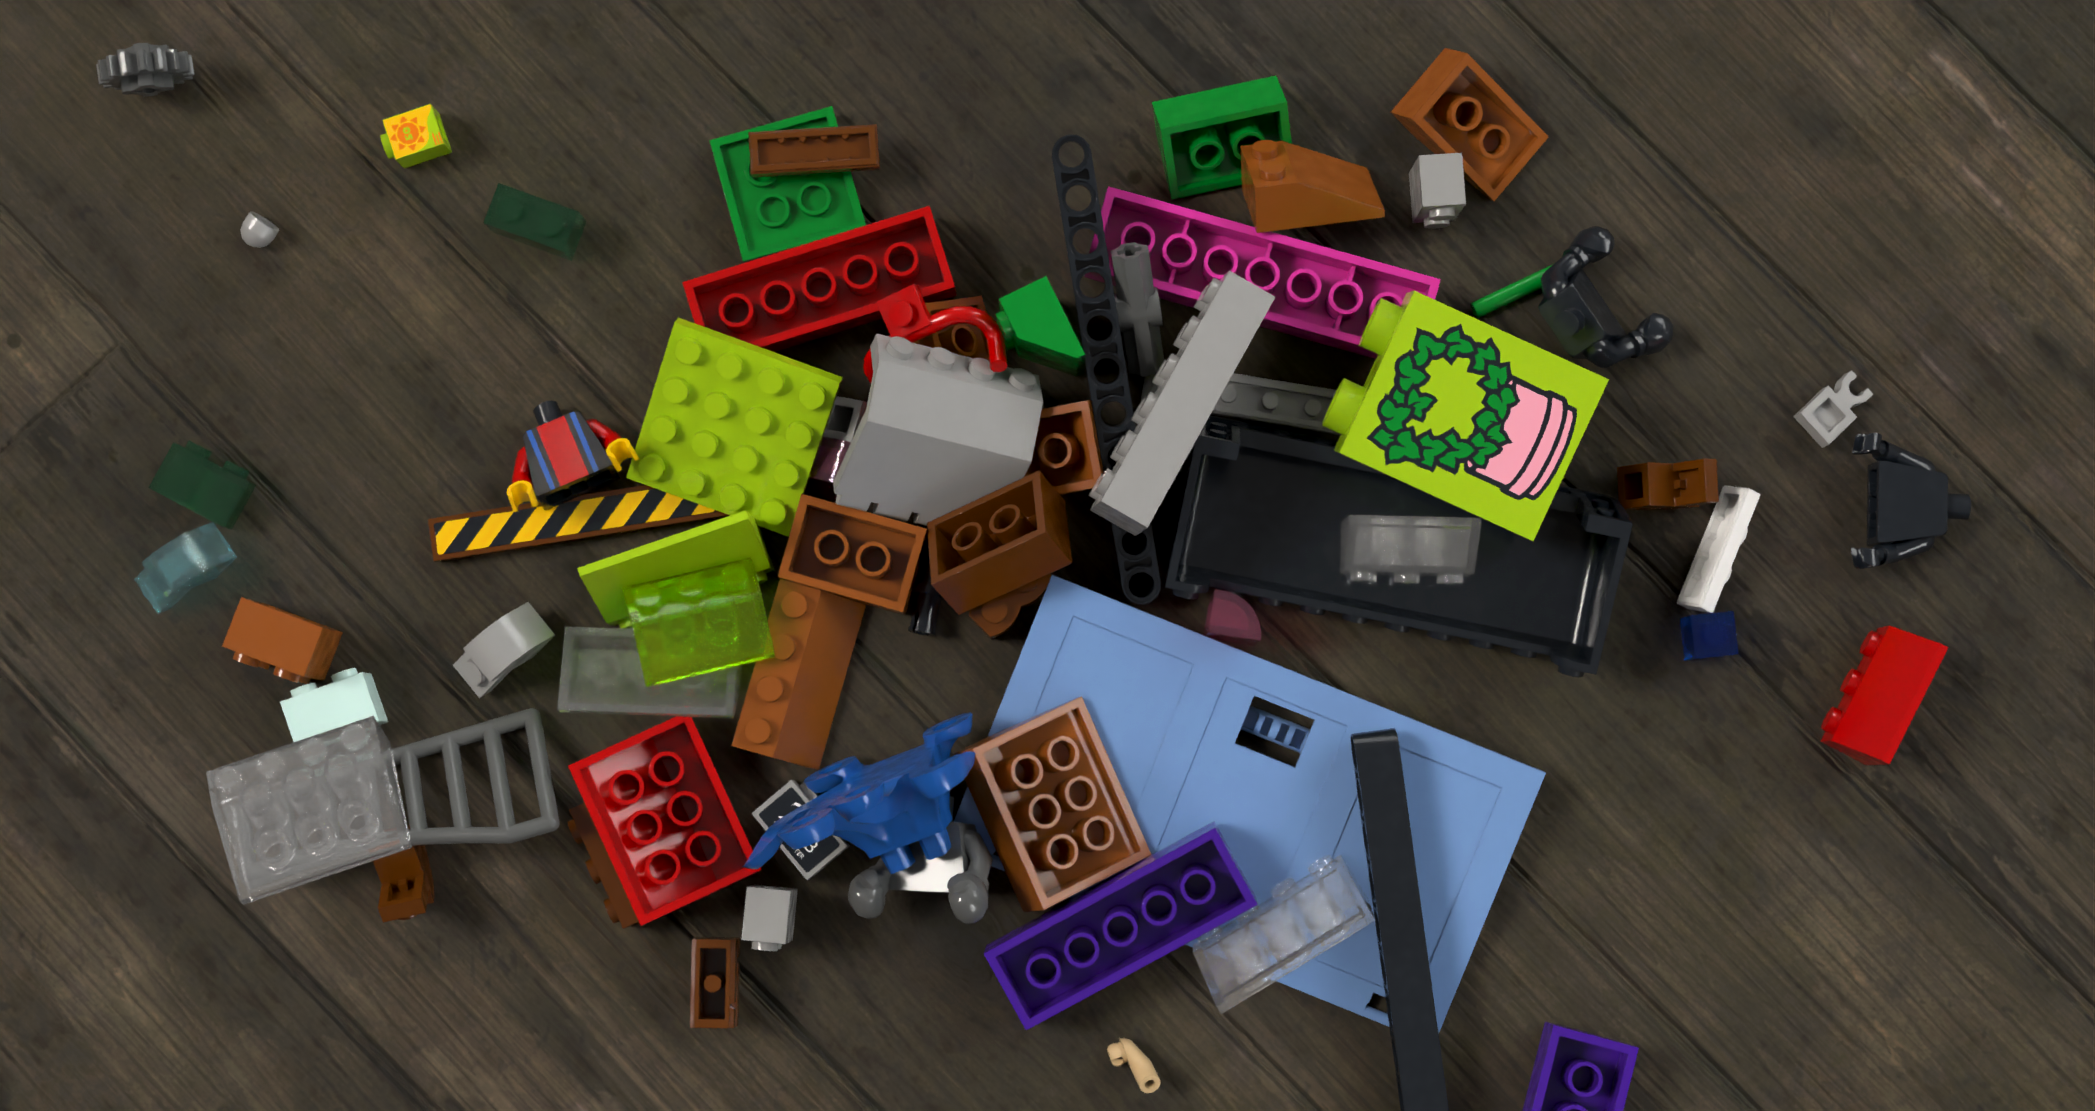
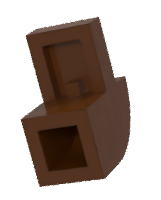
M1703 458L1678 463L1646 462L1617 467L1618 496L1625 510L1685 509L1719 502L1716 459Z
M405 825L384 831L389 832L397 830L410 829V826ZM425 845L372 851L371 858L381 882L378 910L383 923L397 919L409 920L418 914L426 913L427 904L434 903V883Z

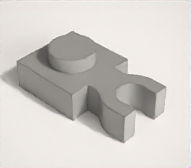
M1852 370L1845 373L1836 382L1834 391L1829 385L1821 389L1793 416L1822 448L1835 440L1857 418L1850 408L1864 403L1873 395L1868 388L1861 391L1857 396L1850 392L1849 384L1857 377Z

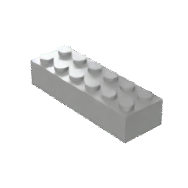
M1230 270L1221 280L1214 277L1209 286L1206 285L1194 306L1195 309L1200 311L1198 317L1192 315L1189 322L1184 324L1173 345L1179 348L1176 355L1171 353L1169 358L1164 360L1152 383L1159 387L1155 394L1150 391L1147 397L1142 399L1131 419L1137 423L1134 432L1128 430L1126 435L1121 437L1110 458L1116 461L1115 466L1112 470L1107 468L1104 474L1101 473L1093 486L1089 496L1095 499V502L1090 511L1134 536L1148 528L1268 312L1275 296Z

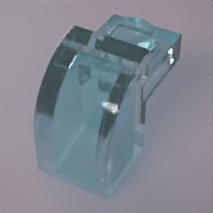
M211 522L178 536L152 553L142 562L144 569L134 580L157 614L171 609L191 588L217 578L237 556L215 523Z

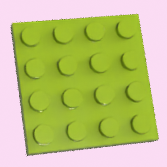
M678 317L673 325L636 444L635 451L639 460L635 461L632 458L626 478L727 515H733L746 510L755 518L758 526L789 537L801 494L805 492L843 377Z

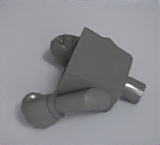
M950 796V813L953 818L954 797ZM952 819L946 827L952 847L945 855L932 860L926 859L919 841L908 844L915 862L912 866L902 871L891 874L880 857L875 866L862 871L851 881L848 900L858 916L863 918H876L883 911L885 895L889 890L949 893L948 899L951 909L959 921L965 924H972L981 920L988 909L989 882L987 878L993 858L981 835L977 833L975 825L953 822Z

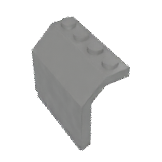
M876 333L870 346L873 377L866 410L833 481L834 493L837 494V505L867 511L870 503L873 502L874 514L907 521L911 513L914 512L913 522L927 526L928 522L1024 478L1032 462L1043 406L1039 375L1032 374L1022 368L1013 369L1009 367L1003 372H993L990 368V362L986 359L970 358L951 353L941 347L931 348L909 342L902 337H889Z

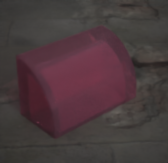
M1216 589L1209 596L1204 629L1205 636L1219 641L1252 646L1261 641V628L1258 617L1253 608L1244 599L1231 592Z

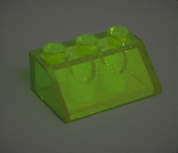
M751 558L622 588L627 617L646 687L775 657L762 593Z

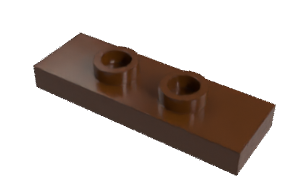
M877 124L748 132L752 177L880 170Z

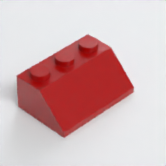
M1890 625L1880 627L1876 632L1871 630L1861 645L1860 653L1864 656L1857 670L1852 668L1841 685L1840 691L1845 694L1838 708L1833 706L1822 722L1821 729L1825 733L1820 742L1866 766L1889 765L1949 647Z

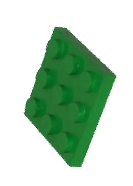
M832 106L709 140L744 263L866 225L851 171L768 177L751 176L748 132L838 127Z

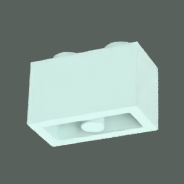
M350 668L333 674L331 676L333 683L317 688L314 682L290 691L292 698L283 700L280 704L297 751H310L388 722L371 673H358L356 668Z

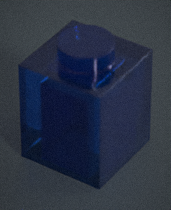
M1734 611L1689 615L1680 618L1685 661L1728 657L1739 654Z

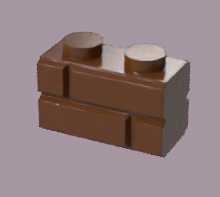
M696 937L692 939L690 1028H735L738 1026L740 963L737 962V957L740 956V938Z

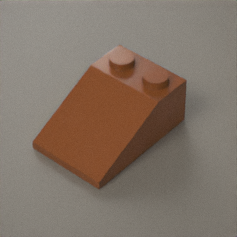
M1444 48L1390 112L1417 140L1434 154L1462 153L1464 179L1491 201H1495L1548 139V135L1468 53Z
M1260 140L1252 145L1240 146L1242 192L1257 233L1385 217L1384 207L1366 167L1285 141Z

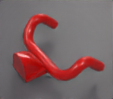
M912 284L876 302L890 333L889 337H902L912 343L958 323H968L978 327L984 334L988 344L991 370L993 372H1003L1006 370V347L1002 331L995 319L985 311L971 306H954L930 315L919 284ZM871 348L864 357L863 371L870 384L873 377Z

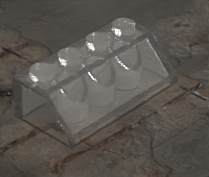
M565 626L557 710L558 712L734 718L741 690L743 645L739 632Z

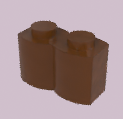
M1047 574L971 609L969 612L970 619L990 639L1002 636L1016 623L1021 609L1033 605L1045 594L1051 574Z

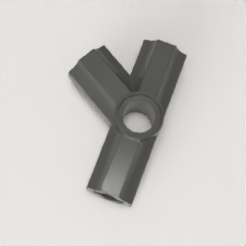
M1136 242L1121 244L1118 248L1111 250L1117 291V294H1114L1120 333L1123 332L1129 374H1136L1141 377L1156 375L1164 362L1159 327L1163 326L1157 287L1153 285L1148 246L1137 244Z

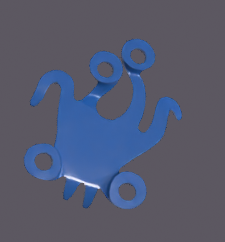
M964 713L930 727L923 733L924 744L870 765L860 763L856 756L848 757L808 776L804 780L807 788L814 793H825L773 823L761 836L750 857L742 867L759 869L777 852L783 842L795 850L817 843L831 835L851 842L863 850L869 858L880 855L891 874L912 866L915 858L908 844L919 841L927 860L945 855L952 847L946 829L953 819L950 813V789L965 779L974 765L976 755L975 752L968 751L950 757L953 744L959 737L971 733L972 713Z

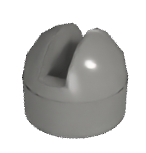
M252 211L249 212L240 229L245 243L257 248L270 244L280 231L272 222Z

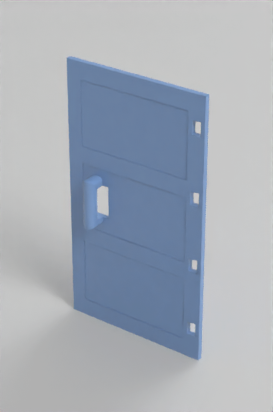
M1052 574L988 736L1082 696L1151 855L1215 821L1257 898V906L1185 945L1388 1027V1014L1367 1006L1373 993L1385 997L1350 738L1351 734L1390 728L1396 729L1439 1034L1546 772ZM1253 697H1259L1314 719L1311 729L1251 706ZM1240 729L1299 752L1300 756L1296 766H1291L1236 744ZM967 787L954 822L974 824L977 833L981 835L993 858L991 866L1005 871L999 856L993 854L996 849ZM1121 870V871H1119V872H1117V873H1115V874H1113V875H1111V876H1109V877L1103 879L1102 881H1100V882H1098V883H1096V884H1094V885H1092V886H1090V887H1088V888H1086V889H1084V890H1082V891H1080V892H1078V893H1076V894L1070 896L1069 898H1074V897H1076L1077 895H1079V894H1081V893L1087 891L1088 889H1090V888H1092V887L1098 885L1099 883H1101V882H1103V881L1109 879L1110 877H1112V876H1114V875H1116V874L1122 872L1123 870ZM1248 942L1271 951L1268 965L1242 955Z

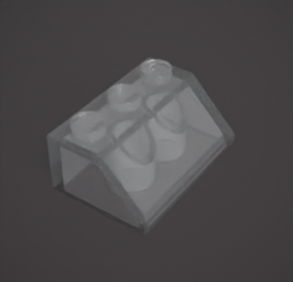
M1349 515L1341 522L1340 574H1351V582H1377V575H1394V583H1420V576H1437V584H1463V577H1470L1475 574L1481 518Z

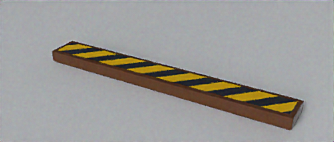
M642 485L584 494L546 511L540 502H538L537 507H532L531 503L520 504L517 507V512H513L511 506L431 518L428 519L433 560L434 562H442L711 520L730 515L656 488Z

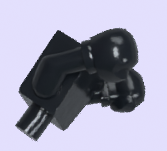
M1592 226L1580 231L1569 248L1563 252V257L1543 273L1541 288L1544 297L1538 306L1540 313L1572 358L1587 359L1600 368L1610 367L1629 357L1637 358L1641 355L1661 352L1671 342L1673 337V324L1670 319L1663 314L1653 313L1643 320L1636 330L1626 334L1590 279L1581 269L1590 262L1594 263L1608 256L1615 245L1614 237L1608 229Z

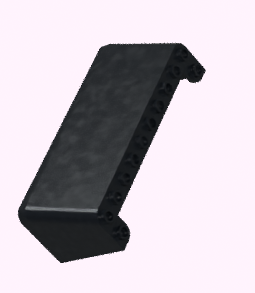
M1209 416L1191 449L1167 568L1165 588L1173 589L1172 593L1186 599H1198L1199 593H1207L1209 587L1216 588L1215 592L1222 596L1240 598L1241 593L1258 596L1259 602L1270 606H1283V602L1300 605V610L1310 614L1324 615L1326 610L1343 613V619L1354 623L1365 624L1368 619L1385 622L1384 626L1394 631L1409 632L1410 627L1427 630L1426 634L1429 637L1438 640L1450 641L1452 636L1469 639V644L1483 649H1494L1496 644L1511 647L1512 653L1523 657L1535 658L1537 653L1549 655L1551 661L1558 665V672L1572 677H1583L1584 672L1597 674L1633 525L1632 520L1618 499L1600 493L1559 485L1534 541H1531L1335 452L1337 440L1218 416Z

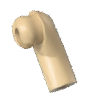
M1119 1038L1118 1043L1109 1044L1107 1052L1112 1065L1119 1067L1124 1063H1128L1142 1092L1152 1093L1159 1088L1160 1079L1152 1062L1132 1040Z

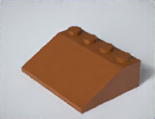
M1082 696L953 753L954 756L968 751L976 753L974 765L965 777V781L1023 912L1045 910L1151 855Z

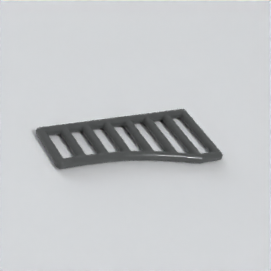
M535 708L508 714L242 792L233 799L240 875L246 882H253L290 870L377 850L436 844H512L553 832L560 825L541 714ZM525 728L541 817L516 824L501 734ZM484 740L498 827H472L460 746ZM442 752L454 827L428 828L418 759ZM401 764L410 829L385 832L376 771ZM359 776L367 835L342 840L335 783ZM318 789L324 844L299 850L293 795ZM276 801L282 855L257 862L252 807Z

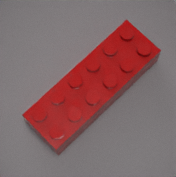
M930 206L682 282L695 324L772 352L883 319L876 302L912 284H919L925 303L937 302L957 296Z

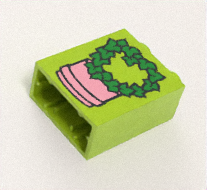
M1415 290L1406 293L1401 306L1380 298L1359 342L1360 347L1378 354L1364 386H1361L1343 378L1322 422V426L1341 434L1334 451L1519 536L1534 541L1609 379Z

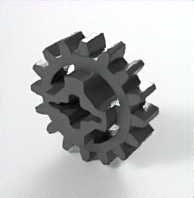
M136 43L129 48L118 49L116 51L117 56L108 55L106 59L98 60V64H96L99 85H103L104 88L114 87L115 90H122L124 95L156 96L158 93L174 90V84H183L184 80H192V76H194L192 55H188L187 51L177 52V49L169 50L168 45Z

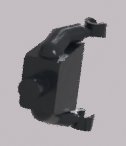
M1879 433L1857 434L1852 450L1853 455L1870 453L1874 459L1878 460L1868 465L1866 546L1873 547L1872 549L1850 547L1853 565L1856 569L1894 563L1929 551L1934 544L1935 537L1946 535L1947 519L1967 520L1971 511L1969 494L1948 493L1947 474L1935 471V466L1931 461L1886 440H1881L1882 435Z

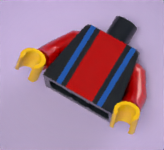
M546 401L537 405L533 410L539 426L523 434L525 446L517 452L512 484L507 488L506 493L513 512H517V507L527 501L531 503L532 507H537L538 501L536 497L546 511L619 480L618 472L623 470L620 466L621 462L627 458H634L637 461L639 457L628 439L622 438L619 433L597 419L585 420L579 411L563 416L556 401Z

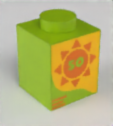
M432 104L382 120L386 133L380 135L385 153L389 159L395 158L404 169L452 153L440 114Z

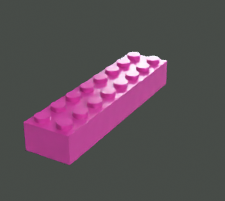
M1109 186L1101 209L1114 286L1116 284L1111 250L1118 248L1121 244L1132 242L1147 245L1153 285L1157 287L1159 298L1194 308L1206 285L1209 286L1214 277L1221 280L1230 270L1275 296L1260 327L1374 359L1377 358L1378 354L1360 347L1359 342L1379 299L1383 298L1401 306L1406 293L1415 290L1435 300L1441 280L1274 232L1257 233L1255 227ZM1094 234L1089 253H1092L1098 245L1096 234ZM1089 272L1084 275L1086 278L1105 283L1103 277L1097 272Z

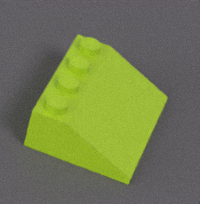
M746 510L577 568L583 583L605 622L611 626L619 624L620 630H626L645 623L644 615L659 610L661 616L686 609L685 601L699 596L702 602L720 598L727 594L726 587L740 582L743 588L761 584L767 581L766 573L775 571L761 528L757 525L755 518Z

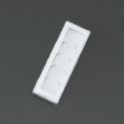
M1724 486L1722 488L1719 502L1716 503L1678 597L1677 604L1687 609L1713 613L1723 586L1730 578L1731 567L1738 549L1747 536V527L1761 494L1750 488Z

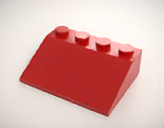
M689 711L568 765L641 926L762 870L761 867L759 869L742 867L753 852L752 847Z

